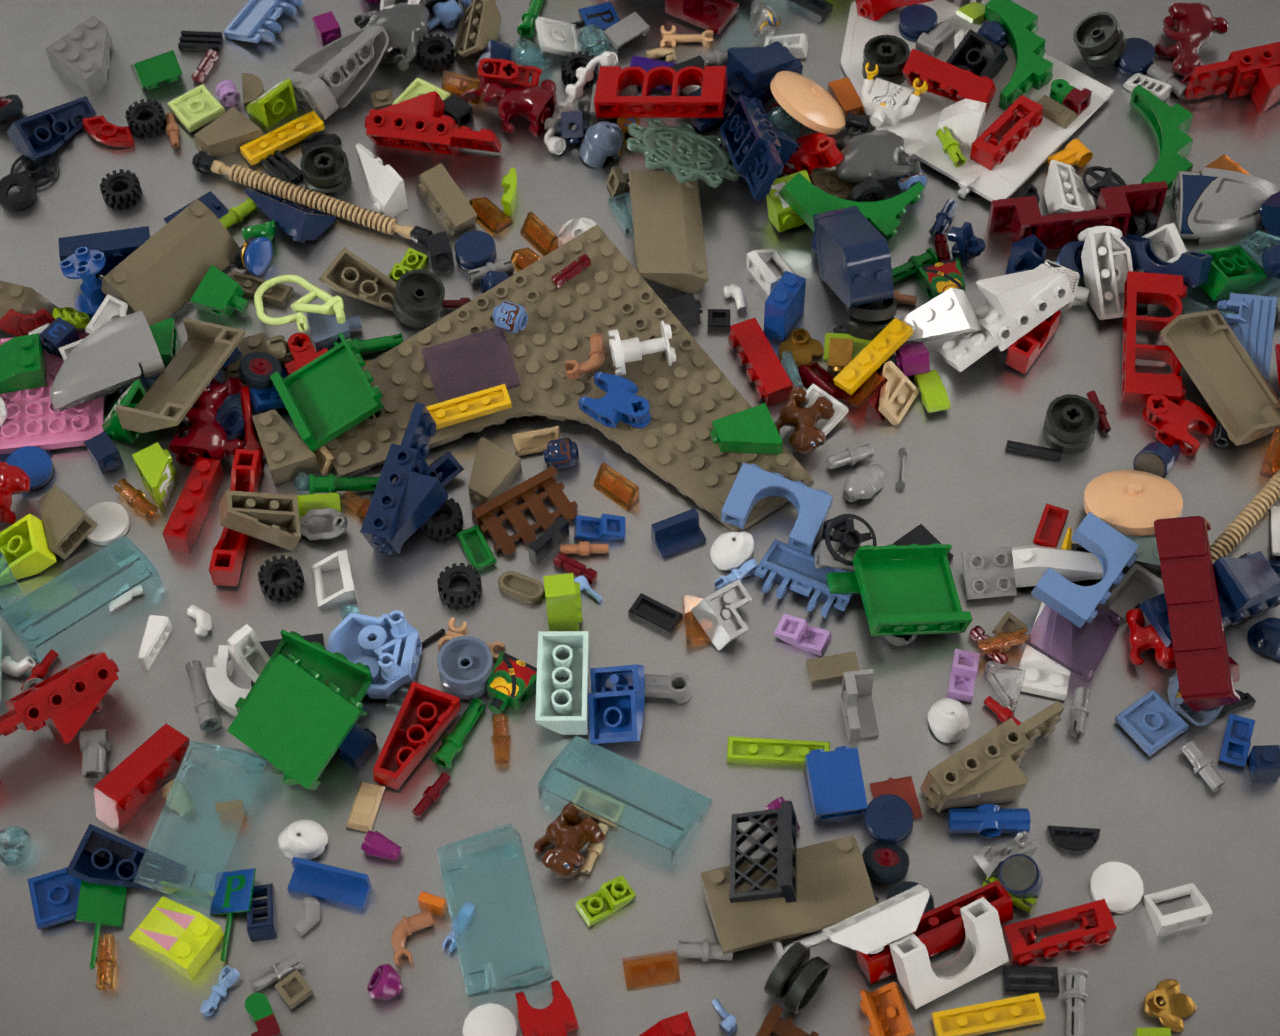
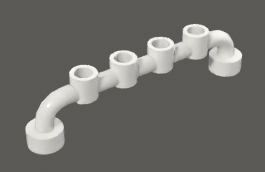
M605 51L602 55L594 57L587 64L586 68L579 67L577 69L576 77L578 81L576 84L567 85L565 90L568 96L565 102L558 101L555 105L557 115L555 118H547L545 121V129L547 131L544 136V142L550 153L560 155L566 147L563 138L554 136L558 132V123H561V112L573 111V103L577 98L582 97L583 87L587 81L593 79V71L599 64L601 66L617 65L618 56L615 52Z

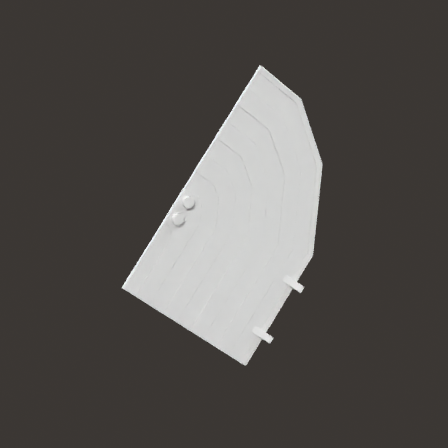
M947 0L920 3L931 7L937 13V25L946 20L955 29L954 35L943 45L940 54L936 57L944 62L954 52V37L961 29H964V31L971 29L978 33L980 27L986 22L983 20L981 25L968 22L956 14L960 7ZM856 1L851 4L840 65L859 95L862 104L861 93L864 83L862 64L864 61L863 51L865 44L871 38L878 35H893L903 39L908 44L910 53L912 48L915 49L916 42L904 39L898 30L900 13L907 6L890 11L882 16L880 20L871 21L858 15ZM1009 43L1004 48L1008 60L992 79L997 90L987 113L985 112L984 123L979 136L1005 112L999 108L1000 92L1009 83L1016 69V60ZM1045 53L1043 58L1053 63V77L1051 81L1039 90L1032 87L1023 96L1037 102L1044 95L1049 97L1052 81L1064 79L1070 86L1072 85L1081 91L1084 88L1092 91L1090 106L1066 129L1043 116L1039 127H1035L1025 140L1022 139L1013 152H1009L1000 165L997 164L992 170L971 160L970 150L960 148L967 162L963 166L958 162L959 168H956L949 155L944 153L943 145L936 136L937 124L942 110L957 103L955 101L929 92L920 93V101L912 115L902 120L900 119L895 125L883 122L880 127L873 125L872 127L874 130H889L901 136L904 140L905 164H907L909 157H913L914 160L916 158L958 182V186L961 189L957 192V195L965 199L972 190L989 201L1008 199L1114 93V90ZM907 80L900 85L915 91V88L910 86ZM863 107V109H864V111H865V113H866V115H867V108Z

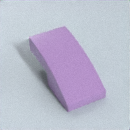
M787 614L783 615L774 632L776 637L788 644L819 656H823L832 638L830 631L809 626L806 619Z
M955 649L947 698L972 703L980 653Z

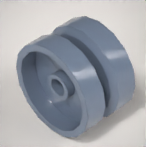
M474 636L452 638L443 645L438 653L437 666L443 689L448 694L456 696L460 700L470 701L473 698H480L487 693V682L494 666L490 648L483 640Z

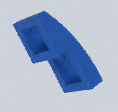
M602 513L600 518L576 515L574 519V540L610 542L625 539V517Z
M1229 714L1219 761L1245 768L1255 720Z

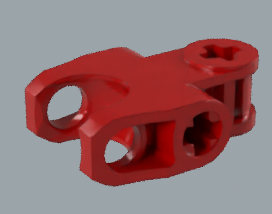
M484 58L479 60L478 74L482 78L497 81L505 88L539 86V79L542 75L540 68L521 66L513 61L504 59ZM490 63L494 66V72L487 74L483 72L482 67Z
M823 133L802 136L796 139L798 143L796 147L797 152L793 153L787 162L793 164L795 169L790 168L786 164L783 172L791 175L806 170L808 175H810L816 168H831L838 165L843 160L844 154L837 148L833 137H828Z
M304 333L291 335L287 343L292 361L283 364L286 374L289 376L326 353L328 349L324 348L316 351L310 338Z
M1154 394L1148 398L1146 408H1144L1142 413L1144 422L1157 429L1155 437L1160 443L1172 447L1174 444L1179 445L1180 452L1188 456H1195L1201 446L1199 441L1189 434V431H1197L1203 435L1211 436L1217 426L1212 417L1191 401L1183 399L1178 404H1175L1160 394ZM1200 421L1205 422L1209 427L1205 426V425H1204L1202 422H1200Z
M558 980L550 982L553 1001L544 1009H536L530 1006L523 991L515 994L522 1036H568V1032L579 1029L571 1000L565 994Z

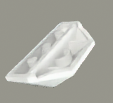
M1055 160L1050 162L1044 188L1048 213L1062 214L1096 209L1092 194L1085 188L1083 179L1074 173L1075 169L1072 165Z
M1110 227L1087 230L1081 254L1085 288L1090 289L1087 301L1099 320L1123 317L1124 282L1128 271L1133 272L1130 248L1113 233L1114 231Z
M918 884L822 931L827 938L835 943L865 954H876L882 951L885 945L916 931L930 896L929 890Z

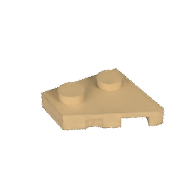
M888 361L883 366L878 410L892 425L900 423L920 390L892 361Z

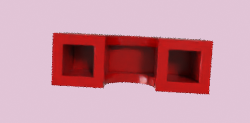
M1056 311L1010 345L1005 364L1026 374L1058 329L1062 312Z

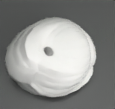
M746 531L723 533L712 544L710 550L712 563L718 569L724 571L741 567L753 557L754 539L752 534Z
M944 698L932 705L927 713L932 732L943 743L959 741L970 725L967 709L955 699Z
M301 819L291 823L278 837L280 850L290 860L293 857L305 860L315 859L325 850V845L328 843L326 830L319 823L310 819Z

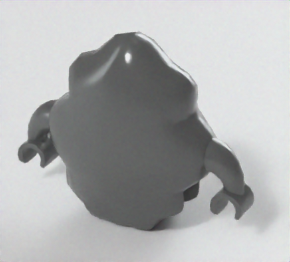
M400 3L391 8L373 10L365 15L359 14L354 17V22L360 29L373 25L384 27L389 37V43L379 64L395 62L396 66L402 71H406L409 68V62L417 54L419 41L428 32L429 12L427 7L422 4Z
M851 127L848 130L849 134L841 140V152L844 154V158L835 166L836 175L840 181L861 183L868 179L884 180L900 177L908 173L916 174L920 172V161L914 162L913 157H909L907 165H905L904 140L894 132L889 130H873L861 134L860 130L856 132V128Z

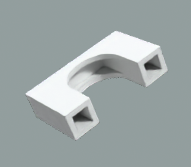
M984 897L960 908L965 928V941L959 953L947 963L936 966L931 965L926 946L914 933L889 945L902 995L915 1009L1009 961L998 911Z

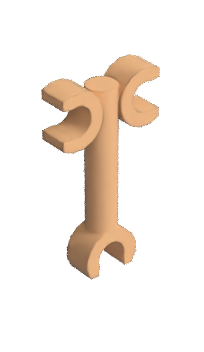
M672 25L671 31H665L664 26L660 27V36L663 38L660 42V47L670 46L676 51V43H702L706 47L713 46V30H706L702 34L676 35L675 25Z
M452 617L448 622L449 630L438 641V649L441 650L443 645L452 638L466 636L464 634L467 632V622L464 621L461 627L455 628L456 621ZM499 641L492 644L486 643L490 648L493 662H497L499 655L494 652L496 650L505 652V644Z

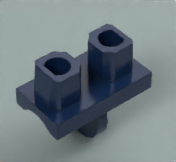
M965 222L961 228L953 226L947 234L948 241L955 242L951 250L952 257L960 258L962 266L969 267L970 259L973 256H980L981 252L985 250V241L974 236L970 222Z

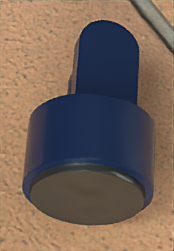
M1159 442L1147 444L1135 456L1133 461L1134 470L1149 472L1165 478L1174 468L1180 453V446L1174 444L1172 447H1169Z
M1014 854L1006 858L1000 866V882L1010 895L1019 899L1039 896L1043 875L1041 869L1031 857L1024 854Z

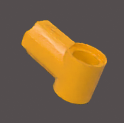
M1073 139L1064 150L1048 157L1047 164L1049 166L1051 160L1072 165V167L1075 165L1083 167L1090 162L1093 153L1079 139Z

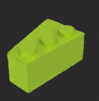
M573 573L543 576L549 631H579L578 623L583 622L580 583L574 582Z

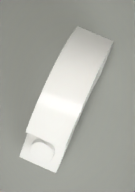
M246 624L240 630L235 631L232 637L227 640L230 645L228 649L241 668L255 683L270 657L261 646L253 629Z
M219 645L218 655H214L213 659L214 667H206V678L218 707L225 714L235 719L238 715L235 707L236 702L240 697L245 699L251 689L239 688L231 682L233 656L228 649L229 645Z

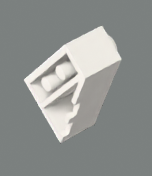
M956 288L948 289L899 319L912 327L914 334L906 341L912 343L926 342L982 330L964 290Z

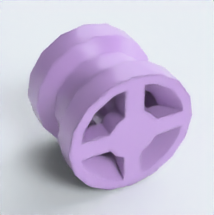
M224 80L218 83L215 91L220 103L225 107H232L238 104L241 97L235 83L231 80Z

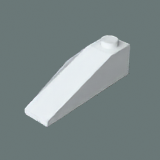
M360 143L356 144L358 161L373 201L372 207L374 211L393 218L408 210L404 180L390 165L383 166L382 159L379 157L375 159L371 151Z

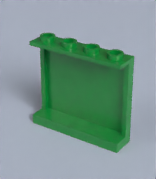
M341 332L338 335L342 343L286 378H283L278 371L270 376L302 440L312 452L384 408L381 398L384 396L377 385H372V382L375 380L368 369L364 370L363 366L366 363L359 353L355 354L354 351L357 350L356 345L350 337L346 339Z
M951 544L865 545L858 548L852 562L871 636L965 633L972 622V616L970 611L963 612L947 557L952 548Z
M282 629L280 632L282 636L281 642L246 698L240 697L235 707L239 713L279 653L289 656L290 653L303 661L301 666L307 670L311 667L323 675L322 681L327 684L333 682L342 688L343 692L341 694L348 699L352 696L361 702L373 679L371 671L366 665L359 662L354 664L339 652L333 654L318 642L313 641L310 643L304 640L303 636L294 631L289 633Z
M279 653L227 729V732L306 789L316 790L321 783L318 778L359 717L361 715L366 716L368 713L362 709L364 704L352 696L349 699L341 694L343 692L342 688L333 682L327 684L322 681L323 675L311 667L307 670L301 666L303 663L301 659L291 653L289 656Z

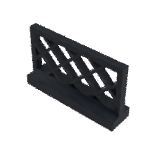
M792 801L781 802V808L732 814L729 887L731 903L784 897L786 903L797 902V816ZM778 818V822L771 828L764 825L768 819ZM738 823H752L745 831L738 828ZM760 828L765 833L758 840H755L750 835ZM773 837L778 842L769 849L763 845L769 838ZM747 840L752 845L745 852H742L738 849V846ZM757 849H760L765 854L755 861L750 856ZM770 858H773L777 861V864L768 870L763 865ZM744 861L752 865L744 873L737 870ZM757 870L765 874L757 882L749 878ZM770 879L777 882V888L766 890L763 888ZM744 882L751 886L748 891L737 893V888Z

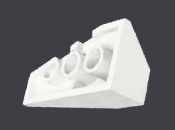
M1038 545L1011 548L1016 588L1036 586L1049 567L1070 582L1102 579V566L1097 557L1090 552Z

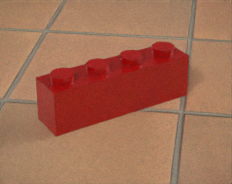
M754 317L731 325L728 343L731 349L735 348L739 364L741 366L744 365L746 368L747 378L750 383H754L758 398L760 400L763 399L767 407L787 401L793 384L756 318Z
M197 457L162 533L168 549L191 554L225 478L220 461Z

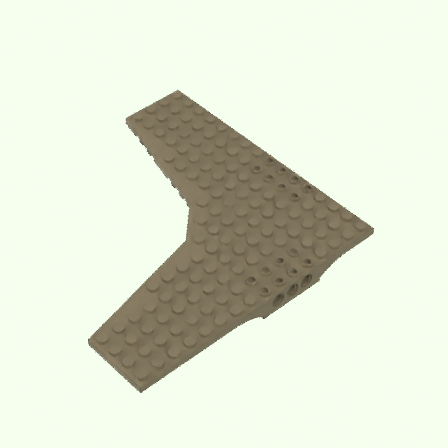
M598 224L363 366L364 370H369L375 380L372 382V385H377L384 396L381 398L384 408L381 409V415L376 418L375 414H373L374 419H365L324 445L334 456L335 459L332 467L340 477H352L371 470V467L382 463L384 465L391 443L401 445L416 402L425 404L427 407L505 384L512 408L437 429L435 435L430 438L429 449L460 439L464 434L473 431L474 433L480 432L484 427L495 423L496 426L505 423V420L515 416L519 418L522 416L533 417V415L547 416L548 419L565 421L569 419L580 421L582 424H589L594 429L600 430L610 441L613 440L626 453L632 454L639 459L642 465L666 483H671L677 488V491L684 496L687 495L696 502L697 506L707 510L713 515V518L732 532L746 530L789 501L779 496H769L759 500L754 505L744 529L722 522L721 510L743 463L758 465L762 470L770 473H779L791 481L803 482L807 487L814 485V480L784 445L782 454L772 455L720 452L718 445L712 443L709 431H712V421L752 408L751 405ZM586 254L591 260V266L585 270L581 269L582 272L568 282L565 281L566 284L557 288L552 283L551 277L558 272L561 273L560 270L574 260L578 261L577 258ZM504 301L522 305L528 314L526 327L523 331H519L516 334L499 330L495 326V319L492 318L494 308ZM662 320L665 324H670L672 338L668 340L670 347L675 349L676 362H672V366L669 367L665 351L642 355V360L625 363L626 375L621 376L632 381L638 387L636 395L644 397L649 402L651 420L646 427L634 428L619 421L615 428H609L597 423L579 409L578 401L581 397L587 396L592 399H600L607 394V392L594 384L595 379L593 377L596 372L616 375L615 370L619 369L613 366L609 339L613 337L608 336L609 330L617 329L620 340L638 337L639 341L662 337L660 326ZM595 333L602 334L604 348L607 352V358L602 366L592 373L581 374L578 379H568L565 372L567 371L565 363L569 360H575L578 364L588 361L590 359L589 353L591 352L590 335Z

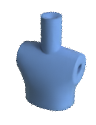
M455 0L437 3L432 8L435 17L428 21V28L431 30L441 23L447 29H451L463 17L464 12Z

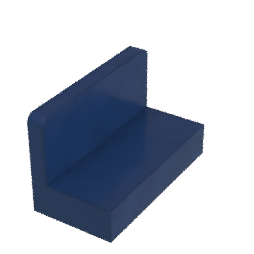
M696 508L651 524V537L663 559L706 543V537L699 526V514Z

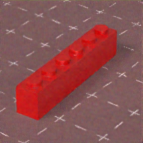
M999 880L922 914L916 931L912 933L926 946L929 957L965 941V928L960 908L982 897L998 911L1000 924L1013 919L1012 897ZM893 942L885 945V948L876 954H865L856 950L858 966L870 984L896 973L889 946Z

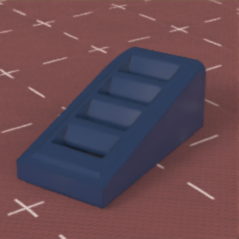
M273 883L253 887L250 911H247V932L252 942L277 937ZM267 896L265 899L254 900L257 897Z

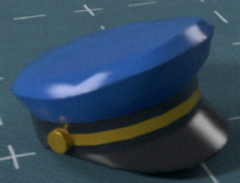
M251 236L248 238L235 256L234 264L239 270L248 269L254 276L262 275L272 260L273 248L271 241L263 236Z

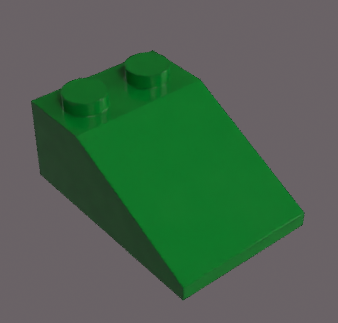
M1240 245L1199 251L1213 256L1208 281L1199 285L1205 291V295L1213 301L1230 298V293H1239L1267 277L1264 269Z
M38 333L14 337L0 345V394L47 386L45 350L42 347Z

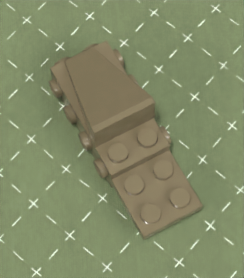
M1058 700L1019 726L1010 718L930 769L920 788L929 807L935 808L939 814L949 808L1015 802L1018 800L1029 783L1028 778L1019 768L1022 764L1020 760L1027 755L1026 750L1036 742V738L1041 735L1045 738L1055 731L1056 728L1054 726L1061 721L1060 715L1065 709Z

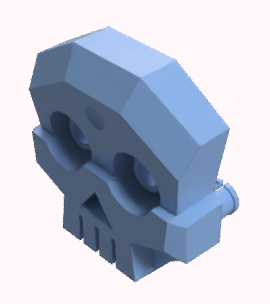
M394 610L390 614H382L380 618L351 612L330 633L326 650L333 654L339 652L354 664L359 662L366 665L370 669L373 679L366 694L369 695L370 699H388L390 694L400 686L415 682L422 643L418 631L407 622L403 612L399 610Z

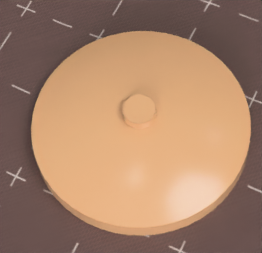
M780 71L771 81V92L777 102L788 114L803 125L828 135L838 134L845 126L846 115L841 105L828 91L816 82L791 71Z
M1117 470L1102 474L1087 485L1084 492L1083 505L1087 514L1091 512L1123 535L1147 536L1155 534V520L1181 517L1183 498L1179 490L1171 482L1158 475L1138 470Z

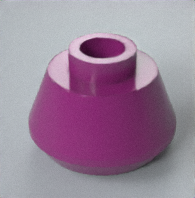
M390 964L378 966L368 983L367 991L370 997L381 1000H390L392 997H397L402 989L401 977Z

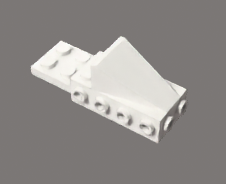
M1041 264L1033 270L977 281L976 284L987 302L985 306L979 307L975 311V316L982 330L957 335L952 340L945 342L937 350V353L941 359L959 372H962L994 347L1001 352L1075 298L1070 288L1071 282L1065 274H1059L1055 268H1049Z

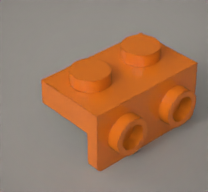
M896 982L887 984L872 992H868L865 989L860 991L862 998L860 1007L864 1015L869 1018L871 1026L868 1028L871 1036L916 1035L901 991Z

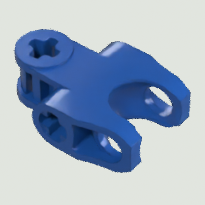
M596 372L593 377L595 379L594 384L607 392V394L600 399L584 396L578 401L580 410L593 418L597 423L609 428H615L619 421L634 428H644L651 420L649 402L644 397L636 395L638 387L632 381L619 375Z

